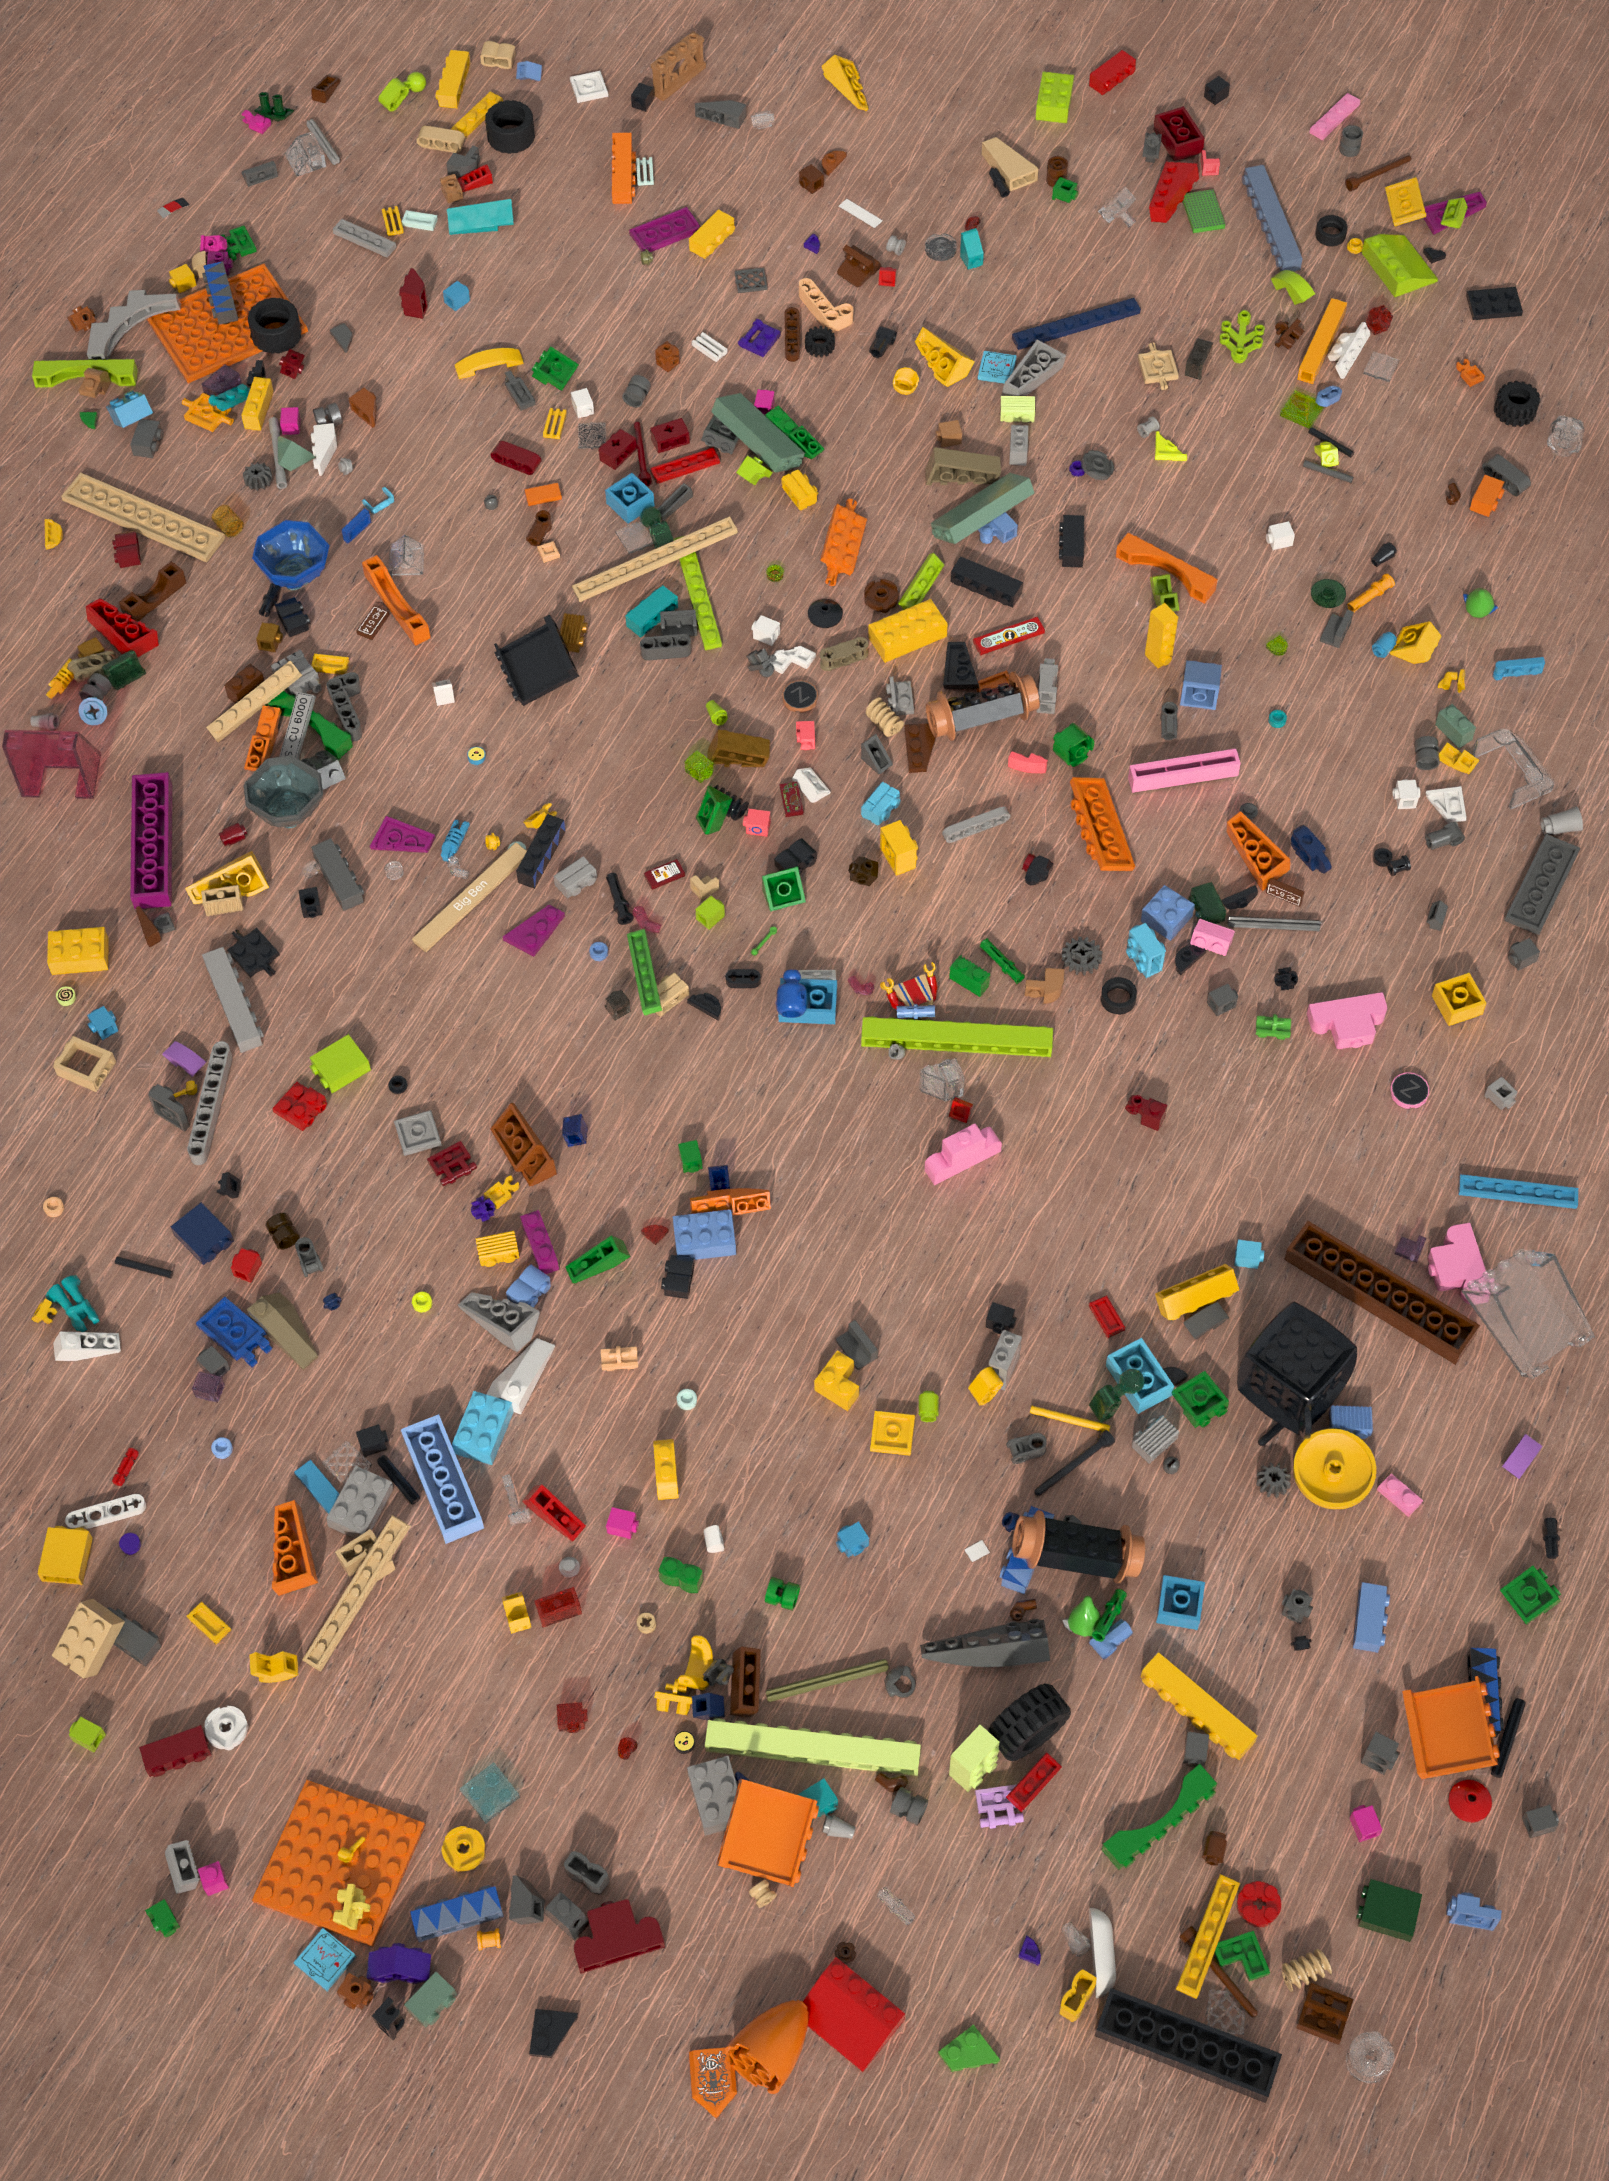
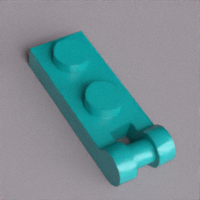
M240 384L217 396L211 395L208 403L212 406H217L221 411H225L246 401L250 388Z

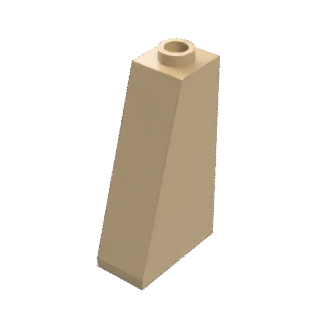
M995 137L982 142V156L991 168L998 169L1010 191L1038 181V168L1000 139Z

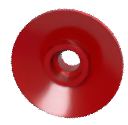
M1462 1780L1456 1783L1450 1790L1448 1797L1449 1806L1453 1814L1459 1819L1474 1823L1483 1820L1490 1813L1492 1798L1483 1784L1475 1780ZM1468 1796H1473L1475 1801H1469Z

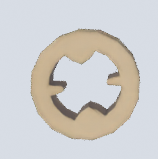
M642 1613L637 1618V1626L642 1633H652L656 1628L655 1618L650 1613ZM644 1619H647V1621L651 1620L649 1627L645 1625L642 1627Z

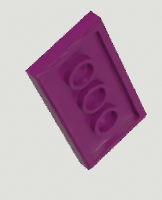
M685 207L629 230V234L641 251L647 249L649 252H653L692 236L701 226L690 210Z

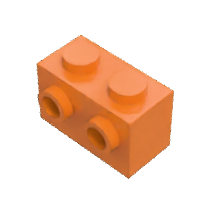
M1484 475L1472 499L1470 510L1487 517L1490 516L1492 511L1495 512L1499 504L1497 500L1502 499L1505 489H1502L1504 481Z

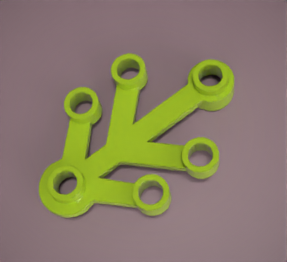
M1242 310L1237 317V323L1240 325L1239 335L1231 328V322L1223 321L1221 324V330L1226 333L1220 335L1219 342L1231 351V357L1235 363H1243L1247 359L1248 353L1263 346V339L1257 337L1264 334L1265 327L1263 325H1256L1254 331L1245 335L1246 326L1249 325L1251 315L1246 310ZM1230 337L1237 343V347L1229 341ZM1253 339V343L1244 348V344Z

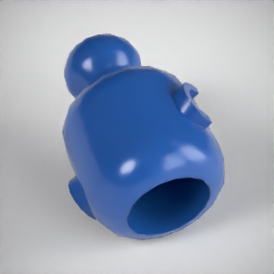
M786 970L783 974L785 983L781 984L777 989L776 1009L783 1017L797 1018L804 1015L807 1009V989L799 983L801 974L798 970Z

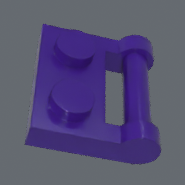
M756 319L746 335L739 339L738 345L764 357L781 336V331L764 324L760 319ZM757 330L761 331L755 340L750 343L749 340Z

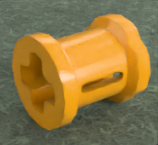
M499 1928L488 1932L477 1931L479 1951L493 1946L501 1948Z

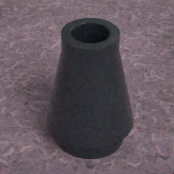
M1390 542L1384 543L1374 557L1371 558L1372 564L1378 567L1380 564L1394 558L1397 553L1395 546Z

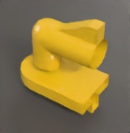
M1465 669L1460 670L1459 678L1458 672H1446L1444 678L1438 683V688L1449 690L1451 681L1458 680V693H1462V690H1465Z

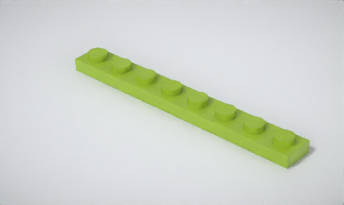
M696 552L679 558L692 608L696 611V622L704 650L722 647V642Z

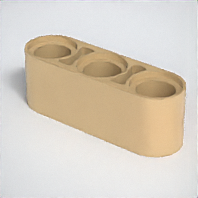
M423 126L417 137V144L423 148L459 153L465 141V135L460 131L431 126Z

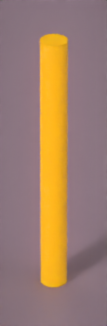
M1031 1406L1030 1410L1031 1414L1102 1432L1104 1430L1110 1431L1111 1427L1108 1424L1036 1406Z

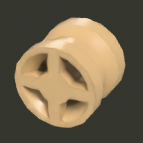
M767 1880L758 1883L749 1891L751 1897H755L757 1900L756 1904L759 1908L766 1906L777 1896L774 1891L770 1890Z

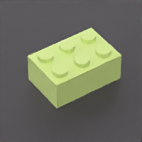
M979 1725L951 1755L949 1775L967 1792L972 1788L976 1789L982 1783V1777L986 1773L990 1774L997 1766L999 1741L984 1727Z

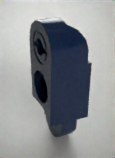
M1300 825L1295 828L1291 837V846L1296 851L1295 854L1312 871L1317 869L1324 874L1331 870L1332 866L1325 855L1326 848L1307 826Z

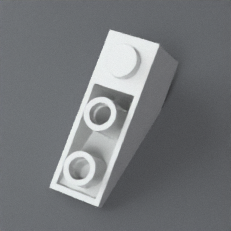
M334 423L314 425V433H311L312 443H315V446H312L313 456H316V459H313L314 468L318 469L319 476H322L337 449Z
M59 1332L53 1342L55 1361H77L119 1353L121 1351L119 1333Z

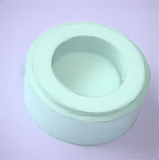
M691 1389L681 1390L677 1395L678 1406L683 1410L693 1409L697 1404L696 1393Z

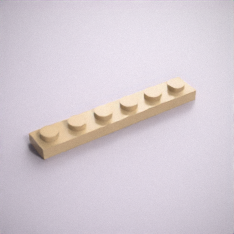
M290 660L206 728L219 743L259 711L263 705L265 706L303 675Z

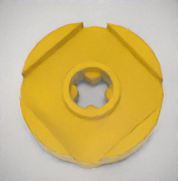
M460 1826L447 1833L441 1851L447 1865L455 1871L461 1872L477 1867L485 1858L486 1847L482 1835L477 1830ZM461 1844H464L465 1846H470V1848L467 1849V1853L463 1854V1852H458V1850H460Z

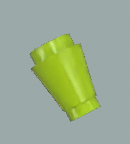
M714 700L707 702L706 708L712 723L718 726L725 724L728 720L727 712Z

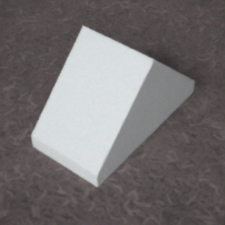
M449 679L432 683L437 706L455 702L452 684Z

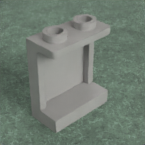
M1006 1330L1002 1331L989 1361V1366L993 1367L1002 1380L1003 1386L1000 1389L1004 1391L1020 1358L1022 1342L1021 1336Z

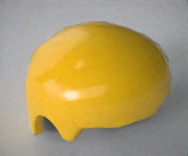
M907 367L898 369L892 381L895 391L903 395L913 393L919 382L917 372Z

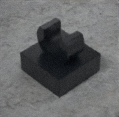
M229 1172L223 1173L221 1180L218 1181L220 1189L217 1190V1193L222 1196L227 1195L232 1199L239 1197L241 1180Z

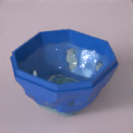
M285 520L257 537L252 559L271 583L280 587H286L289 590H297L320 576L325 568L330 545L309 522Z

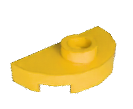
M45 519V547L47 550L57 546L63 538L61 525L52 519Z

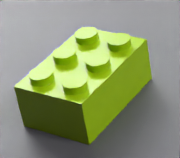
M1042 72L1036 106V120L1067 123L1074 75Z

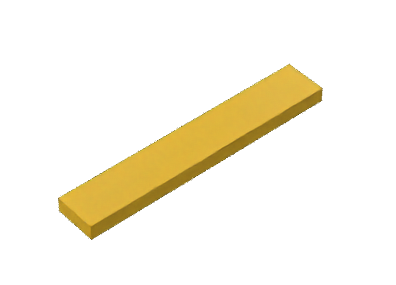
M1219 1875L1176 1990L1197 1999L1238 1891L1239 1882L1224 1875Z

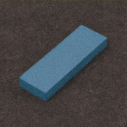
M309 1460L294 1471V1474L329 1514L339 1493L315 1464Z

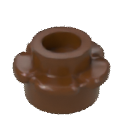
M850 1942L839 1943L834 1953L835 1957L844 1964L853 1961L856 1957L855 1946Z

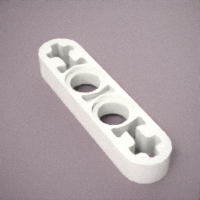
M132 1494L72 1511L66 1516L65 1523L69 1529H90L139 1515L145 1511L146 1502L140 1494ZM134 1501H138V1502H139L137 1508H134V1506H133V1505H134ZM125 1503L128 1506V1511H126V1508L124 1506ZM121 1506L120 1513L116 1515L111 1514L112 1507ZM93 1512H101V1517L98 1520L90 1519ZM83 1515H86L88 1522L84 1521L85 1518ZM74 1518H77L79 1520L77 1521V1525L73 1524Z

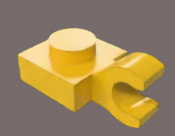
M546 803L539 811H535L524 820L523 823L527 828L536 829L542 825L547 814L555 816L557 812L552 811L549 813L548 808L552 804Z

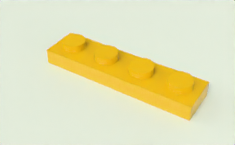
M490 91L451 130L462 132L466 138L485 120L488 109L494 104L503 101V98Z

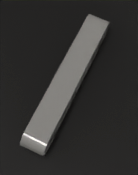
M219 1041L212 1047L187 1147L189 1157L194 1165H202L208 1159L229 1075L232 1053L229 1045L224 1041Z

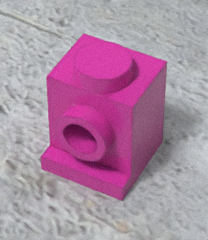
M201 235L200 252L205 251L207 256L208 252H226L227 239L220 235Z

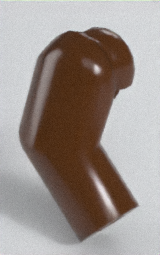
M1036 1599L1017 1601L1010 1611L1011 1619L1020 1621L1026 1610L1037 1609Z

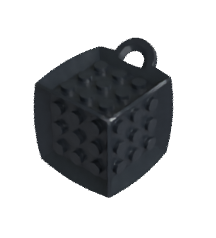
M1291 1302L1268 1323L1245 1353L1237 1374L1238 1390L1268 1417L1277 1423H1281L1283 1427L1297 1435H1301L1302 1439H1310L1311 1426L1327 1411L1349 1381L1357 1361V1346L1328 1321L1299 1303Z

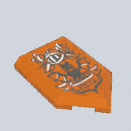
M726 2047L690 2051L692 2098L717 2119L728 2103L737 2095L735 2069L731 2065L733 2060L730 2055L725 2054Z

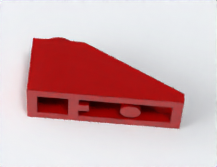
M542 1484L534 1486L522 1500L538 1517L571 1541H574L586 1527L580 1519Z

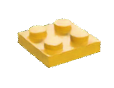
M875 1411L870 1451L911 1456L915 1415Z

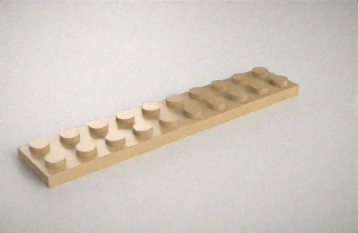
M81 472L61 496L62 500L127 529L136 531L141 535L206 563L225 540V534Z

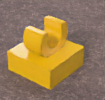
M44 1299L39 1303L31 1320L36 1323L43 1320L44 1323L50 1324L53 1320L49 1319L47 1314L55 1315L57 1310L49 1308L52 1302Z

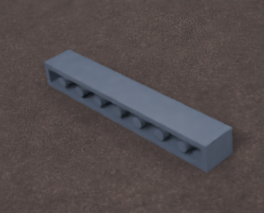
M1264 165L1245 168L1242 183L1246 185L1247 195L1251 198L1252 207L1256 210V217L1260 220L1261 229L1266 234V241L1271 246V254L1275 256L1276 266L1280 268V271L1301 270L1303 258Z

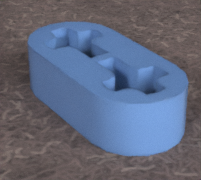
M1329 386L1318 392L1315 402L1323 407L1330 406L1340 400L1342 390L1337 386Z

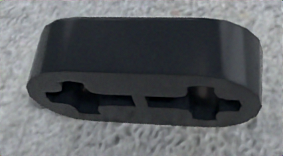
M732 969L726 973L725 980L730 988H757L761 984V974L755 969Z

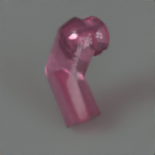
M856 976L848 979V983L856 994L868 996L873 993V983L860 984Z

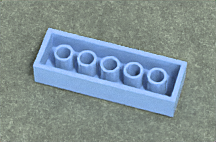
M439 1414L401 1429L404 1442L445 1544L484 1529L482 1518Z

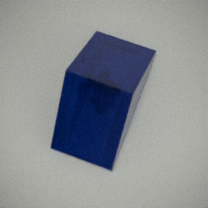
M728 1165L708 1167L710 1191L730 1189Z

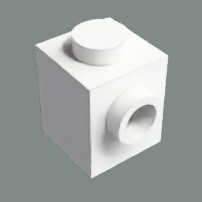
M1405 779L1397 781L1396 788H1393L1392 792L1393 799H1396L1397 808H1416L1420 798V788L1416 786V780Z

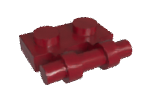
M461 1141L427 1158L428 1164L437 1177L443 1173L446 1177L440 1179L442 1186L449 1183L453 1184L456 1182V1179L464 1175L468 1176L471 1174V1171L477 1169L474 1161L468 1165L465 1162L471 1159ZM458 1165L461 1167L459 1170L453 1173L450 1171L452 1168Z

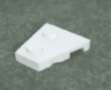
M1461 786L1426 791L1427 799L1447 823L1466 821Z

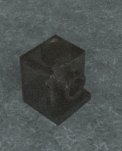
M622 990L614 991L605 998V1009L614 1020L631 1012L630 1001Z

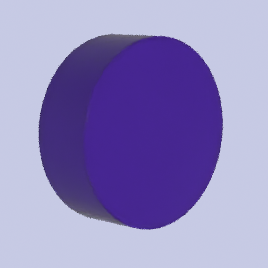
M126 1533L120 1538L119 1546L123 1553L132 1555L139 1551L141 1541L136 1534Z

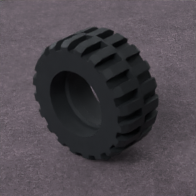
M1047 1683L1040 1684L1021 1695L1020 1698L1006 1707L995 1718V1721L991 1723L988 1732L999 1741V1750L1003 1756L1009 1761H1017L1032 1753L1057 1733L1070 1718L1071 1710L1052 1685Z

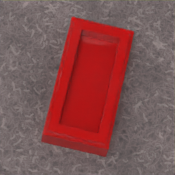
M1107 1295L1089 1303V1308L1107 1338L1125 1331L1126 1327Z

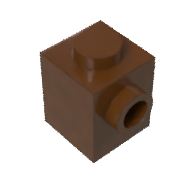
M810 164L799 171V184L802 188L813 194L824 187V174Z

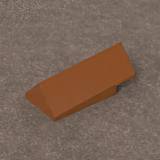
M510 1103L490 1130L514 1170L523 1174L529 1186H534L557 1175L555 1163L514 1103Z

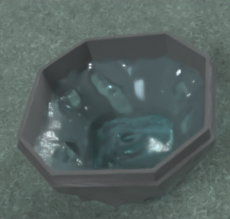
M292 755L266 759L243 785L246 807L263 819L265 823L280 828H294L303 823L307 817L312 815L323 798L321 773Z

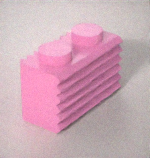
M1199 919L1190 943L1202 949L1205 948V950L1208 949L1216 954L1219 953L1226 956L1235 931Z

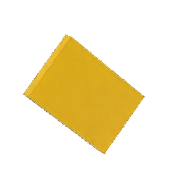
M1417 177L1385 187L1394 227L1426 217Z

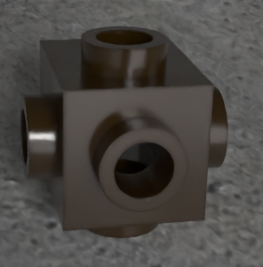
M858 856L849 865L850 881L870 887L878 878V862Z

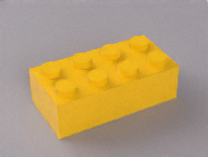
M929 599L869 624L868 638L884 663L947 637L948 623L933 601Z

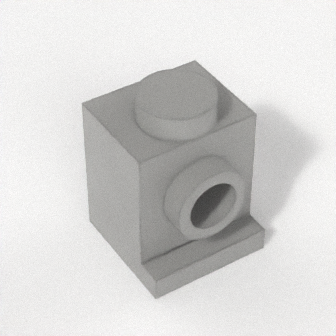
M1500 1077L1487 1087L1484 1097L1486 1099L1489 1098L1500 1110L1505 1107L1510 1109L1516 1103L1515 1098L1518 1092L1503 1077Z

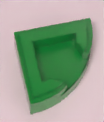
M80 412L81 421L88 428L96 429L97 412Z

